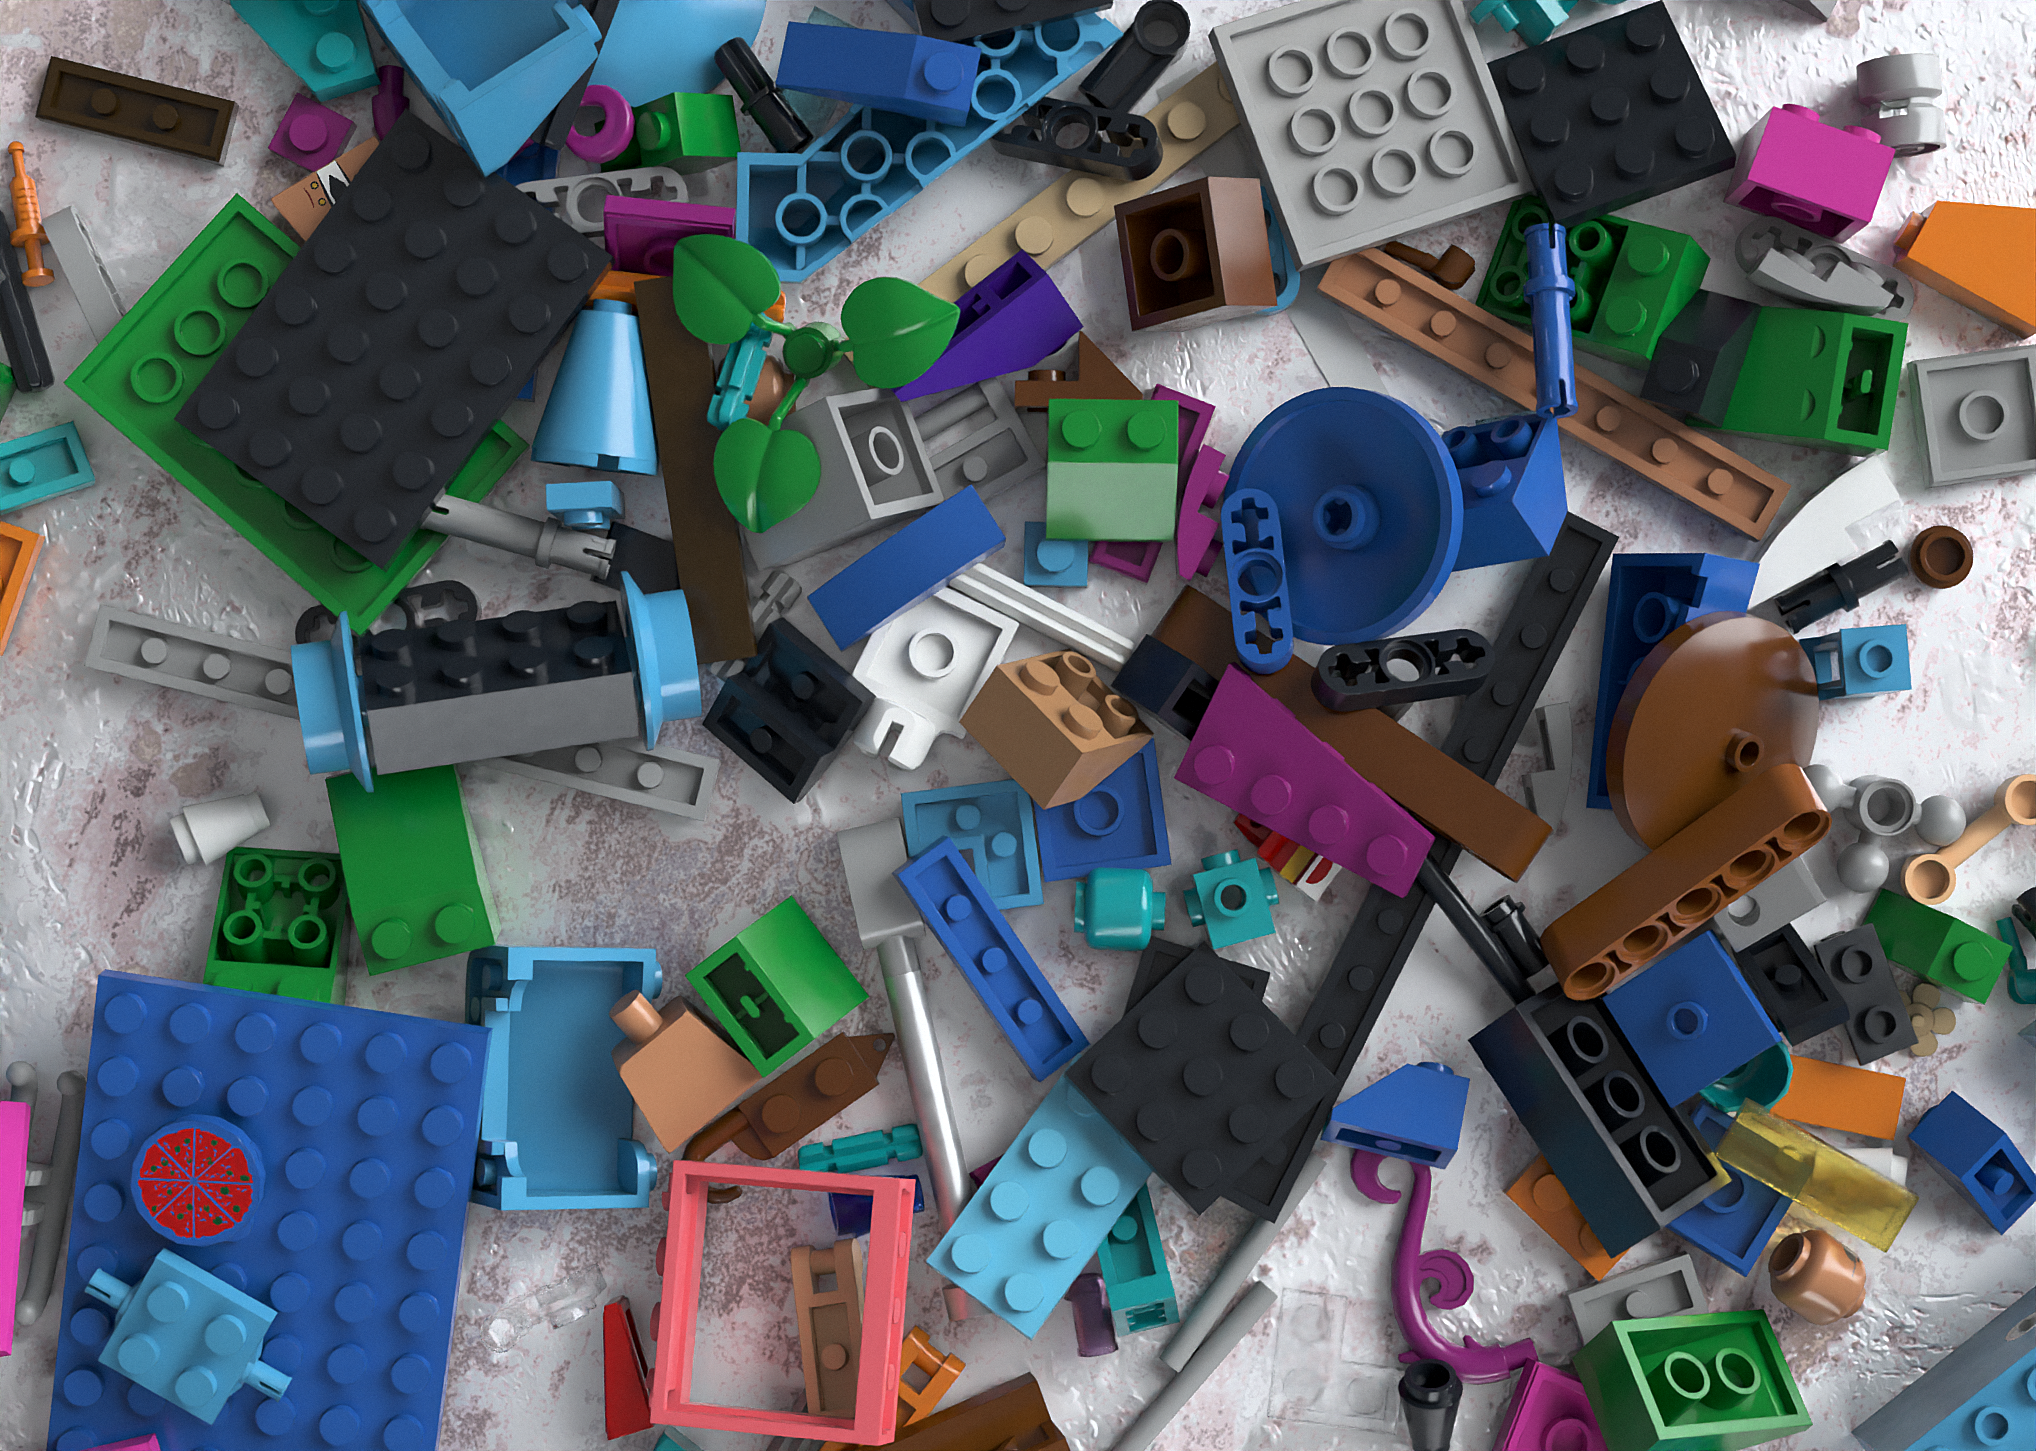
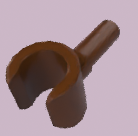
M1396 240L1388 242L1384 249V253L1418 266L1421 270L1428 272L1439 285L1450 291L1462 288L1475 272V260L1464 250L1452 244L1439 260L1430 253H1425Z

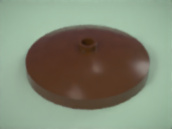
M1719 611L1702 615L1681 625L1659 642L1642 661L1618 703L1608 737L1606 752V781L1609 799L1619 824L1637 845L1648 852H1652L1760 774L1774 766L1795 764L1802 769L1809 766L1817 737L1819 697L1812 665L1799 642L1785 629L1768 620L1744 612Z

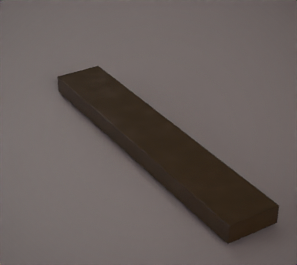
M673 276L635 281L636 302L680 589L684 592L688 607L697 665L755 657L758 655L739 524L738 520L725 505L714 475V453L723 431L710 424L706 417L712 396H719V392L715 389L717 379L711 343L695 337L681 322L673 300Z

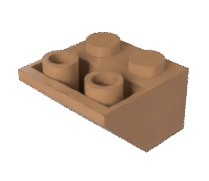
M1070 648L997 665L959 721L1043 810L1081 799L1144 747L1154 735L1139 718L1137 709L1128 700L1116 695L1096 675V670L1088 659L1073 652Z

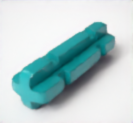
M753 322L745 337L729 345L715 387L716 391L720 392V395L712 396L706 414L707 421L723 432L732 422L747 417L749 405L744 402L745 400L751 401L753 399L767 356V352L762 350V348H769L774 333L758 328Z
M911 1123L892 1127L891 1133L884 1134L882 1129L833 1139L832 1145L824 1146L823 1142L802 1146L797 1154L800 1170L823 1172L837 1170L838 1173H849L888 1165L889 1159L897 1158L898 1162L917 1159L923 1155L918 1126Z

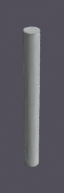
M1310 1152L1275 1224L1258 1216L1159 1358L1177 1372H1181L1327 1165V1162L1313 1152Z
M1258 1280L1191 1357L1181 1372L1177 1373L1111 1451H1145L1274 1303L1278 1296L1261 1280Z

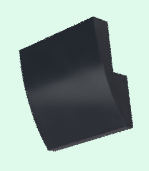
M782 617L768 624L757 644L758 655L749 658L743 671L727 678L702 725L789 801L795 804L804 798L831 765L861 719L867 713L876 695Z

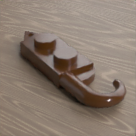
M844 1031L698 1132L686 1145L681 1160L705 1161L706 1158L731 1140L740 1151L751 1158L764 1161L775 1158L880 1084L876 1077L894 1041L895 1034L882 1033L847 1036ZM882 1039L886 1044L885 1049L882 1051L876 1050L874 1048V1041ZM709 1185L707 1202L711 1204L729 1203L739 1198L743 1190L738 1185L726 1189H716Z

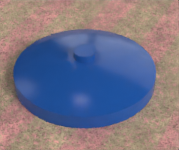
M1329 387L1306 392L1288 400L1268 414L1254 428L1235 458L1225 487L1223 504L1231 494L1246 488L1262 490L1275 501L1279 513L1294 638L1309 643L1335 646L1381 640L1404 629L1420 617L1443 589L1456 562L1463 532L1464 509L1460 480L1454 461L1439 434L1424 417L1404 402L1380 392L1352 387ZM1255 509L1243 510L1242 520L1235 522L1243 524L1245 528L1247 550L1260 548L1257 526L1259 521L1265 519L1257 518ZM1235 551V552H1234L1235 555L1241 553V552H1238V551ZM1253 566L1241 574L1238 584L1245 593L1260 596L1268 593L1274 587L1276 577L1268 568ZM1276 607V608L1273 609V610L1280 611L1281 608H1280V607ZM1267 612L1259 613L1266 621H1268Z

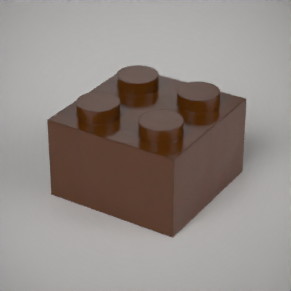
M1207 176L1114 205L1132 332H1184L1278 306L1259 179Z

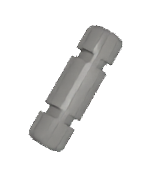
M779 569L772 571L761 586L764 592L760 598L754 596L750 601L757 644L768 624L782 618L780 613L784 607L790 609L802 593L801 585ZM746 658L706 663L705 666L711 673L723 682H726L729 676L743 671L746 665L743 662Z

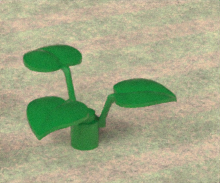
M700 234L680 239L674 246L673 300L676 312L687 330L695 337L707 343L725 345L737 342L745 337L753 322L758 328L782 335L786 339L782 349L783 360L787 368L796 375L794 383L772 414L768 427L752 418H740L727 427L717 442L713 463L715 480L720 495L733 516L751 532L764 533L772 526L799 512L810 502L816 493L821 478V460L815 446L807 436L799 431L792 429L780 430L784 418L804 388L808 387L811 378H816L833 369L842 359L843 353L853 351L855 372L860 380L867 385L878 388H896L914 381L923 375L947 348L960 317V308L956 304L939 298L910 281L897 277H877L867 280L854 288L843 305L840 319L842 328L849 338L848 340L841 337L835 327L825 322H812L797 329L790 322L780 323L770 320L761 314L772 307L781 294V282L778 273L771 261L763 253L747 243L721 235Z

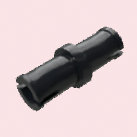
M1888 539L1882 545L1842 566L1836 562L1823 569L1824 575L1784 596L1775 598V604L1781 617L1803 605L1807 606L1787 616L1788 620L1784 623L1790 632L1795 635L1801 629L1842 608L1846 612H1850L1859 607V599L1899 578L1909 576L1907 566L1902 557L1880 569L1877 568L1896 557L1895 554L1899 550L1895 544Z

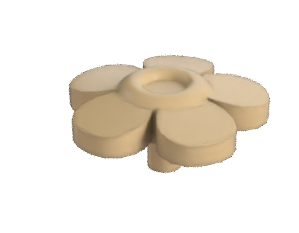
M1929 983L1918 984L1913 990L1912 1003L1909 996L1904 991L1898 989L1919 1043L1910 1046L1912 1052L1920 1057L1932 1055L1938 1048V1041L1931 1030L1941 1035L1950 1034L1956 1025L1954 1012L1946 1007L1932 1010L1938 1005L1941 996L1938 988Z

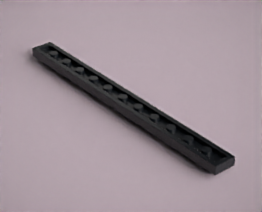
M1567 511L1549 556L1535 558L1491 645L1495 654V662L1487 679L1478 691L1466 695L1439 748V751L1492 786H1495L1619 536ZM1412 816L1435 837L1429 852L1449 876L1463 849ZM1417 877L1408 894L1403 898L1371 883L1295 1034L1339 1082L1221 1195V1197L1274 1224L1436 903Z

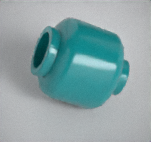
M1094 868L1088 874L1086 882H1076L1074 933H1084L1086 944L1095 950L1142 951L1150 943L1151 930L1164 931L1166 892H1153V880L1146 870Z

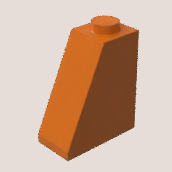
M1937 200L1922 211L1921 214L1912 211L1908 215L1893 242L1894 245L1901 248V251L1892 267L2024 340L2036 334L2035 208Z

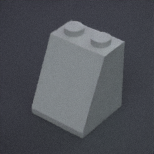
M873 388L824 397L786 416L780 430L792 429L803 433L811 440L820 457L821 478L816 493L810 502L799 512L777 523L764 533L751 532L742 524L741 527L744 532L745 544L753 556L758 571L799 562L925 512L945 501L908 402H901L889 388Z

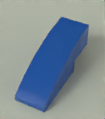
M971 484L863 555L807 596V600L839 650L843 652L947 587L955 577L1004 548L1006 537Z

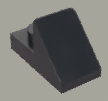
M1791 923L1784 925L1741 951L1735 952L1731 946L1733 956L1746 983L1777 1031L1784 1034L1792 1047L1850 1020L1847 1003Z

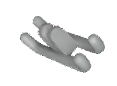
M16 1061L11 1063L6 1071V1078L12 1085L10 1101L26 1102L31 1107L30 1137L38 1093V1078L32 1065L25 1061ZM74 1070L61 1073L57 1079V1088L62 1093V1102L50 1165L29 1161L26 1163L22 1226L38 1223L26 1287L20 1301L15 1304L14 1320L20 1325H30L42 1315L54 1281L80 1147L87 1083L85 1077Z

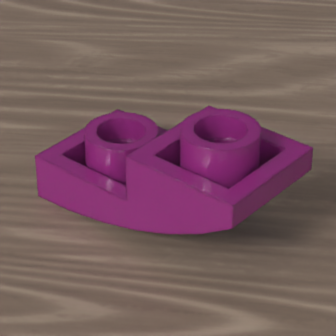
M1203 444L1191 470L1183 493L1176 528V578L1187 585L1190 583L1195 572L1204 577L1208 576L1223 546L1222 542L1213 538L1220 523L1197 512L1201 504L1213 510L1230 475L1219 470L1226 455L1206 444Z

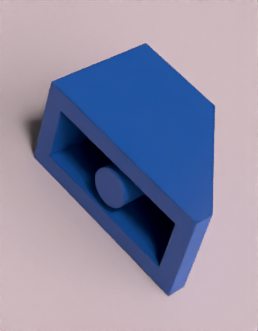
M1420 1062L1417 1065L1407 1063L1334 1107L1322 1128L1320 1140L1445 1170L1458 1150L1470 1078L1454 1075V1071L1450 1067L1440 1063Z
M1953 1090L1938 1105L1929 1108L1920 1118L1918 1126L1908 1135L1927 1163L2000 1235H2003L2036 1202V1175L2006 1132Z

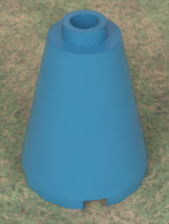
M594 299L593 310H579L531 446V461L566 467L590 468L591 470L657 476L659 455L655 419L639 317L631 315V303Z

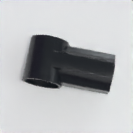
M1150 0L1145 3L1137 12L1134 22L1124 32V36L1112 46L1078 86V90L1095 107L1130 113L1168 67L1180 60L1186 51L1191 26L1186 10L1174 0ZM1153 21H1167L1177 30L1178 38L1170 45L1156 46L1147 40L1143 30Z

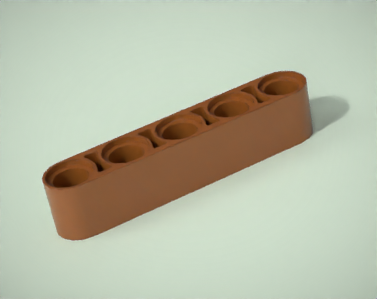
M1781 764L1760 774L1545 928L1540 937V946L1567 997L1574 1000H1587L1606 992L1816 845L1830 830L1832 818L1801 767L1795 764Z

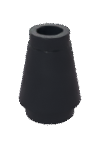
M1421 1359L1413 1362L1406 1368L1404 1376L1398 1384V1391L1412 1440V1448L1414 1451H1448L1463 1392V1385L1456 1376L1455 1369L1447 1362L1439 1359Z

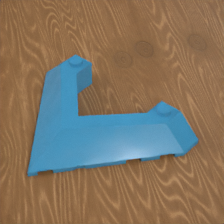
M885 0L920 35L912 0ZM1091 13L963 44L982 49L965 128L853 104L849 111L822 137L820 136L802 154L737 152L736 240L747 243L763 253L773 264L781 283L801 284L1121 39L1124 33L1106 18L1101 19L1097 14Z

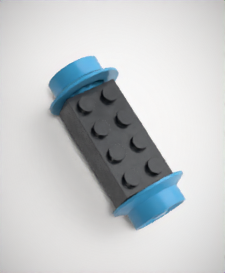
M621 571L619 573L625 637L616 600L601 603L583 601L571 607L538 612L520 610L504 617L476 621L452 620L441 626L406 631L401 629L384 630L376 635L358 637L362 675H358L347 611L339 612L330 640L291 645L298 711L310 775L350 769L367 793L374 792L366 727L369 726L377 775L639 736L638 719L646 751L654 750L663 722L697 718L702 715L695 645L684 592L682 589L643 595L629 573Z

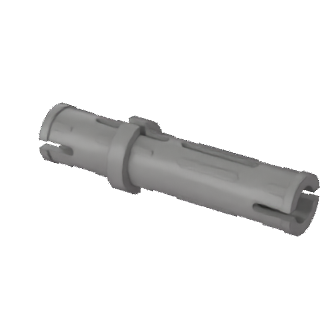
M446 494L443 495L433 510L447 513V515L431 512L420 527L423 530L437 531L534 558L535 565L549 569L552 563L598 576L599 579L606 580L611 567L608 564L609 560L590 556L587 553L613 560L616 540L614 539L608 540L561 527L562 521L559 519L548 517L546 522H542Z

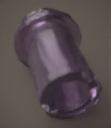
M1092 1272L1078 1275L1063 1296L1065 1301L1071 1302L1078 1344L1077 1354L1079 1357H1094L1113 1353L1119 1347L1115 1338L1111 1308L1102 1272Z

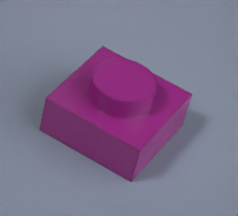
M297 92L268 149L283 159L313 173L343 155L357 125L352 120Z

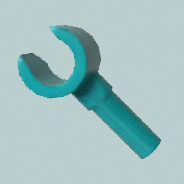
M2012 917L1996 921L2002 941L2013 947L2008 957L2010 971L2007 978V991L2009 997L2018 1004H2036V969L2027 968L2026 956H2024Z

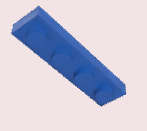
M942 835L892 872L894 878L1033 1080L1042 1082L1091 1045L950 837Z

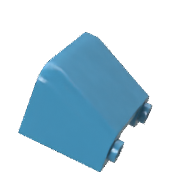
M358 0L380 38L460 147L466 151L484 178L508 163L598 57V52L594 43L602 39L597 25L584 6L580 4L571 9L564 0L558 3L555 0Z
M496 944L470 951L466 968L464 1024L493 1028L470 1202L501 1211L649 1208V1193L654 1190L657 1182V1163L654 1155L647 1153L641 1141L632 1139L633 1096L619 1075L611 1055L613 1048L627 1036L609 1017V1012L623 996L633 990H639L650 1004L652 999H657L660 996L663 976L661 966L656 961V949Z

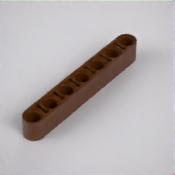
M1187 584L1151 634L1152 637L1194 661L1219 682L1228 664L1236 662L1252 676L1251 680L1273 699L1277 698L1296 715L1295 718L1322 742L1326 741L1345 758L1344 761L1369 783L1373 782L1406 812L1515 883H1518L1554 830L1539 816L1378 709L1369 708L1340 712L1322 705L1315 698L1311 689V677L1315 668L1295 654L1292 655L1288 664L1277 672L1258 674L1248 670L1242 665L1236 654L1232 613ZM1256 629V640L1246 644H1256L1259 654L1272 653V644L1275 641Z

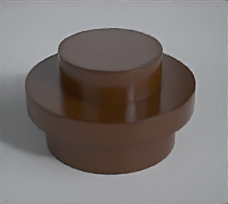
M1945 525L1933 526L1920 532L1911 542L1908 550V564L1913 576L1924 586L1932 589H1947L1958 585L1968 576L1973 565V550L1967 537L1959 530Z

